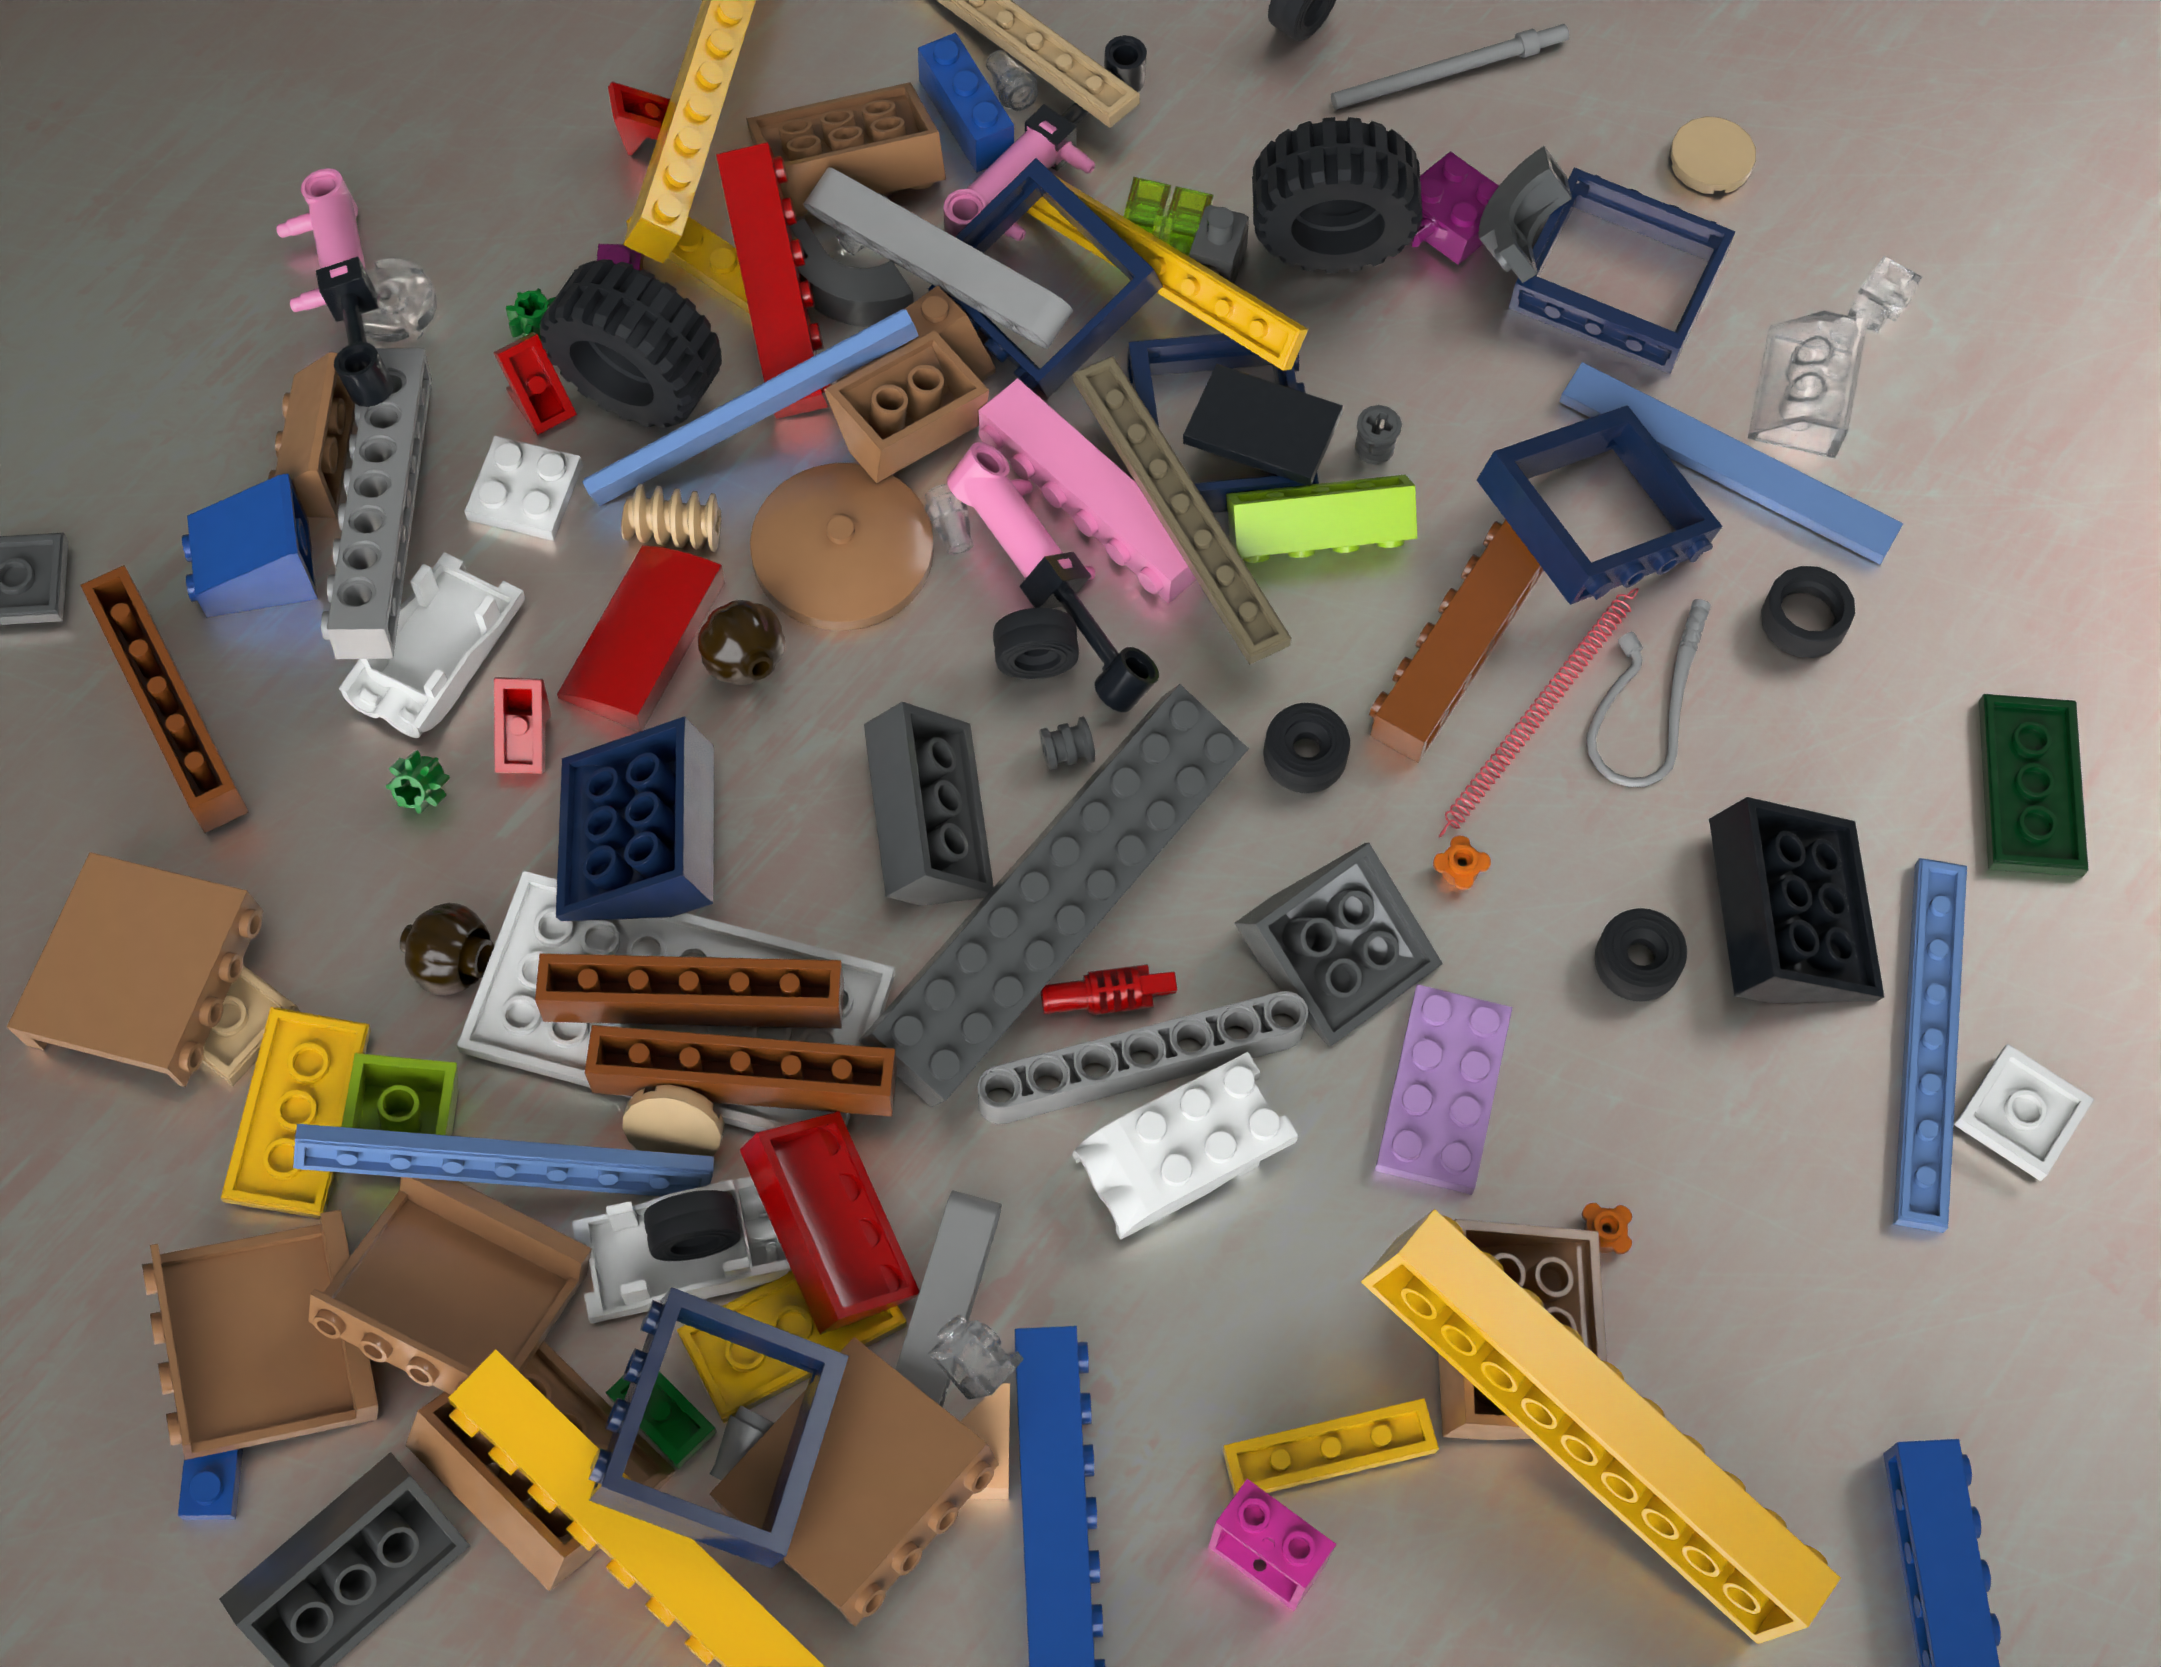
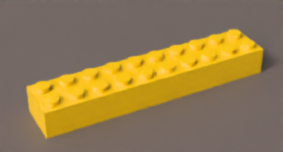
M1434 1209L1395 1239L1362 1279V1284L1753 1641L1759 1644L1809 1627L1841 1579L1828 1566L1826 1558L1818 1550L1804 1545L1787 1529V1525L1781 1516L1761 1506L1746 1492V1487L1739 1478L1727 1471H1723L1705 1455L1703 1446L1689 1435L1682 1434L1665 1418L1663 1410L1655 1402L1641 1397L1624 1381V1376L1619 1369L1611 1363L1598 1358L1584 1345L1583 1338L1576 1330L1561 1324L1544 1309L1543 1302L1535 1293L1526 1288H1521L1504 1272L1502 1264L1494 1256L1479 1250L1464 1236L1460 1225L1453 1219L1441 1215Z

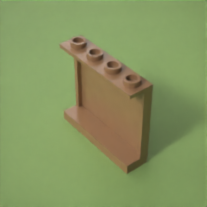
M89 852L7 1028L29 1047L45 1050L48 1043L165 1073L179 1086L186 1087L192 1072H195L202 1062L203 1047L212 1027H215L222 1017L223 1002L229 988L242 972L243 957L251 939H254L261 929L264 911L247 890Z
M401 1177L398 1193L326 1290L322 1293L314 1288L311 1292L308 1322L312 1323L320 1333L329 1338H341L355 1345L368 1358L376 1362L386 1361L398 1367L418 1384L423 1386L433 1385L451 1395L495 1349L522 1374L586 1278L592 1248L459 1181Z
M341 1209L320 1213V1224L260 1236L160 1254L158 1244L150 1245L153 1263L142 1264L146 1294L158 1293L160 1312L151 1313L150 1319L154 1344L166 1343L168 1362L158 1363L162 1394L174 1393L177 1411L166 1414L171 1446L182 1444L184 1460L377 1420L378 1401L370 1359L355 1345L341 1338H329L320 1333L312 1323L308 1322L311 1292L315 1288L323 1293L350 1257Z
M854 1337L840 1352L849 1356L791 1543L786 1557L782 1560L835 1605L849 1623L856 1627L864 1617L871 1616L879 1609L885 1599L887 1590L901 1575L910 1573L916 1567L922 1557V1551L937 1534H943L954 1524L959 1509L973 1493L977 1494L987 1487L999 1463L989 1445ZM806 1390L710 1492L711 1497L728 1517L762 1529Z

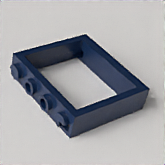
M1035 158L955 237L985 253L1019 218L1043 197L1131 281L1041 369L986 315L953 296L947 295L967 314L976 332L978 330L981 331L989 339L984 343L986 348L1001 363L1008 358L1017 367L1013 374L1032 391L1038 387L1049 398L1163 286L1155 270ZM931 285L928 291H931L935 286Z
M1574 167L1568 178L1572 199L1550 214L1533 247L1538 274L1524 283L1519 278L1517 279L1508 309L1671 374L1726 259L1736 231L1716 224L1717 222L1708 221L1683 211L1675 205L1665 204L1645 196L1637 190L1625 188L1598 175H1592ZM1574 208L1708 261L1675 332L1539 277Z
M1225 334L1128 342L1127 372L1129 381L1158 427L1159 423L1151 377L1154 375L1214 370L1216 364L1231 369L1272 365L1276 384L1306 393L1304 383L1296 382L1295 372L1299 371V353L1292 369L1283 371ZM1317 473L1312 484H1319ZM1281 476L1194 483L1212 513L1227 511L1226 494L1304 485Z
M1628 405L1496 450L1492 453L1477 478V482L1570 605L1592 596L1597 600L1611 589L1621 585L1625 588L1631 587L1643 579L1644 576L1655 572L1658 575L1665 574L1678 563L1688 559L1690 562H1696L1701 554L1713 548L1711 542L1723 527ZM1613 449L1676 531L1591 563L1528 479Z
M671 1287L660 1302L652 1300L648 1313L642 1321L640 1330L648 1333L642 1351L635 1348L626 1366L623 1379L631 1383L625 1400L616 1399L607 1419L605 1429L613 1432L607 1451L600 1448L590 1468L592 1470L589 1480L594 1481L595 1484L589 1501L772 1569L787 1555L849 1356ZM676 1321L811 1373L762 1529L622 1477Z

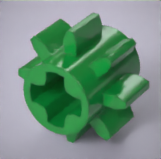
M539 288L536 291L518 292L514 306H506L511 335L513 338L520 335L524 337L534 332L538 334L541 340V318L556 297L547 300Z
M415 750L406 759L399 758L389 768L395 777L386 785V789L391 790L399 807L415 808L416 812L421 814L430 804L436 807L447 796L441 787L450 779V776L444 774V770L437 757L421 756L419 751Z

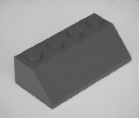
M900 702L864 724L885 896L919 906L985 898L994 886L970 723L906 702Z
M390 1452L219 1598L235 1625L274 1667H333L469 1548L470 1544Z

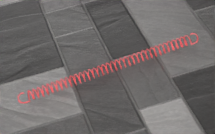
M1634 588L1627 595L1619 594L1616 596V600L1612 601L1611 606L1606 609L1607 612L1602 614V618L1598 619L1597 624L1593 625L1592 630L1587 633L1588 636L1583 638V642L1578 644L1577 649H1574L1573 654L1568 657V661L1564 662V667L1559 668V673H1556L1554 679L1549 681V685L1545 686L1544 691L1540 692L1539 697L1534 700L1535 704L1530 705V710L1525 711V716H1522L1520 722L1515 724V729H1511L1510 735L1505 737V741H1502L1500 747L1496 748L1495 754H1491L1490 760H1487L1485 766L1481 767V773H1476L1475 779H1472L1470 785L1466 786V792H1461L1460 798H1457L1455 804L1451 805L1450 811L1445 813L1448 823L1439 834V837H1442L1447 831L1446 829L1449 824L1456 829H1460V825L1455 820L1451 819L1449 821L1447 814L1452 813L1459 822H1465L1462 815L1452 811V808L1456 806L1462 814L1470 816V812L1465 807L1458 805L1457 801L1462 800L1466 807L1475 810L1474 804L1462 798V795L1466 793L1473 802L1480 803V799L1475 794L1467 792V789L1471 787L1477 795L1485 797L1484 791L1477 786H1473L1472 782L1477 781L1481 788L1487 791L1490 790V786L1486 782L1477 779V776L1481 774L1488 783L1495 784V780L1490 775L1482 773V770L1486 768L1492 776L1500 778L1499 772L1487 766V763L1491 762L1499 771H1505L1501 763L1510 765V761L1505 756L1497 754V751L1501 749L1510 759H1515V755L1510 750L1503 748L1502 744L1506 743L1512 751L1520 753L1517 745L1525 746L1521 738L1530 740L1526 732L1535 734L1534 729L1530 725L1535 728L1540 727L1535 719L1541 722L1545 721L1543 715L1550 714L1547 708L1554 709L1552 702L1559 703L1557 696L1564 697L1562 690H1569L1567 684H1574L1572 678H1578L1577 672H1583L1582 666H1588L1587 660H1593L1591 653H1598L1595 647L1602 648L1603 646L1600 641L1607 642L1605 635L1612 636L1610 629L1616 630V624L1622 623L1619 617L1626 618L1624 611H1631L1630 606L1618 600V597L1625 596L1624 600L1627 597L1633 599L1637 595L1639 588ZM1636 590L1634 595L1630 597L1629 595ZM1617 602L1619 607L1613 606V604ZM1619 602L1625 604L1629 610L1624 609ZM1612 608L1614 613L1608 612V610ZM1614 608L1620 610L1624 616L1618 614ZM1607 614L1610 620L1604 618V615ZM1609 614L1617 617L1620 622L1613 620ZM1600 620H1603L1606 626L1599 624ZM1604 620L1612 623L1615 628L1610 627ZM1598 626L1601 632L1594 630V628ZM1600 626L1606 628L1610 634L1605 633ZM1593 632L1595 637H1591L1589 634ZM1595 632L1601 634L1605 640L1599 638ZM1588 638L1591 644L1586 643L1585 639ZM1590 638L1596 640L1601 646L1594 644ZM1584 644L1587 650L1581 649L1580 646ZM1585 644L1594 648L1596 652L1591 651ZM1579 650L1582 656L1575 655V652ZM1581 651L1589 654L1591 658L1586 657ZM1574 656L1577 662L1570 661V658ZM1576 657H1579L1582 660H1584L1586 662V665L1581 663ZM1569 662L1573 669L1565 667L1566 663ZM1572 663H1574V664H1576L1577 666H1579V667L1581 668V671L1578 670V669H1576V668L1572 665ZM1564 668L1568 675L1561 673V670ZM1567 669L1573 671L1576 674V677L1571 675L1567 671ZM1560 675L1563 681L1556 679V676ZM1562 675L1569 678L1572 681V683L1566 681ZM1555 681L1558 687L1551 685V682ZM1557 681L1564 684L1567 687V689L1561 687ZM1547 687H1550L1553 693L1546 691ZM1553 688L1559 690L1562 693V695L1556 693L1553 690ZM1545 693L1548 699L1542 698L1541 695ZM1548 694L1554 696L1557 701L1551 699ZM1540 699L1544 706L1536 704V701ZM1543 700H1545V701H1547L1548 703H1550V704L1552 705V707H1549L1548 705H1546ZM1535 705L1539 712L1532 710V706ZM1538 706L1545 709L1547 711V714L1541 711ZM1531 712L1534 718L1527 716V713ZM1534 713L1541 716L1543 720L1537 718ZM1526 718L1530 725L1523 723L1522 719ZM1529 719H1531V720H1533L1534 722H1536V724H1537L1538 726L1532 724V723L1529 721ZM1521 724L1525 731L1517 729V725ZM1524 725L1528 726L1533 732L1527 730ZM1514 730H1516L1517 734H1518L1521 738H1519V737H1517V736H1515V735H1512V732H1513ZM1519 731L1524 733L1528 737V739L1523 737L1519 733ZM1511 736L1512 740H1513L1517 745H1515V744L1512 743V742L1507 741V738ZM1513 737L1520 740L1523 743V745L1518 743ZM1509 744L1516 747L1518 751L1514 750ZM1504 750L1512 754L1513 757L1509 756ZM1496 755L1501 763L1492 760V757ZM1500 757L1504 758L1508 763L1502 761ZM1494 763L1500 765L1503 768V770L1498 768ZM1489 769L1496 772L1498 776L1494 775ZM1480 782L1485 784L1488 787V789L1482 786ZM1474 788H1476V789H1478L1480 792H1482L1483 795H1481L1480 793H1478ZM1465 801L1471 804L1473 808L1467 805Z

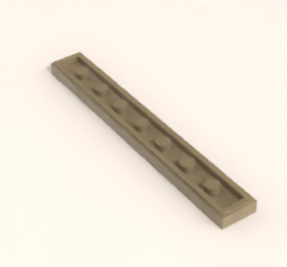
M1114 356L1074 372L1073 382L1249 665L1289 647L1292 638Z

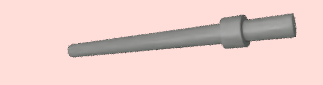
M1565 24L1538 32L1534 29L1516 33L1515 38L1331 93V102L1334 109L1337 110L1517 55L1521 58L1539 54L1541 48L1569 40V31Z

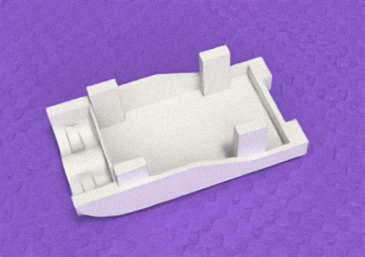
M444 552L433 569L422 564L410 581L414 593L400 606L393 659H359L339 687V690L342 692L345 700L363 714L372 718L381 717L405 735L414 738L420 737L423 732L433 729L440 723L457 701L526 598L523 590L505 581L499 587L489 584L467 573L464 561Z
M1248 1052L1118 1118L1096 1131L1075 1148L1072 1156L1076 1163L1081 1161L1085 1166L1096 1193L1107 1205L1114 1218L1116 1233L1120 1240L1209 1194L1235 1176L1238 1178L1259 1167L1261 1160L1297 1142L1298 1134L1286 1114L1279 1118L1271 1110L1254 1082L1259 1079L1260 1071Z
M751 1176L670 1193L633 1206L631 1201L606 1206L607 1214L572 1221L575 1240L592 1248L589 1264L594 1292L584 1294L588 1319L591 1324L647 1312L652 1300L660 1302L671 1287L701 1299H707L758 1287L775 1281L786 1275L788 1271H791ZM702 1190L724 1191L733 1196L741 1229V1238L734 1246L711 1256L686 1261H662L651 1256L644 1225V1212L651 1205L671 1196Z

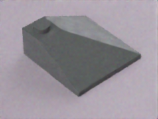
M1370 843L1358 846L1276 893L1235 922L1236 927L1259 964L1282 991L1296 993L1304 999L1308 1006L1307 1021L1327 1046H1332L1443 964Z

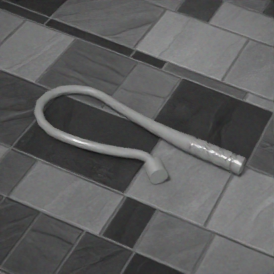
M1695 599L1689 612L1690 616L1687 618L1685 625L1686 629L1683 631L1682 641H1680L1673 675L1669 710L1668 754L1664 765L1655 773L1646 777H1627L1615 773L1605 765L1597 750L1596 738L1607 710L1625 685L1638 673L1642 665L1640 652L1643 646L1635 633H1626L1618 639V643L1625 655L1632 657V664L1618 678L1601 701L1591 721L1586 737L1588 754L1597 770L1611 782L1626 787H1646L1662 780L1673 769L1678 753L1679 721L1684 689L1691 664L1698 649L1697 645L1702 636L1701 632H1703L1705 626L1704 622L1709 614L1711 607L1709 602Z

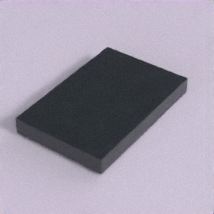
M1216 364L1183 434V444L1311 486L1343 414V405Z

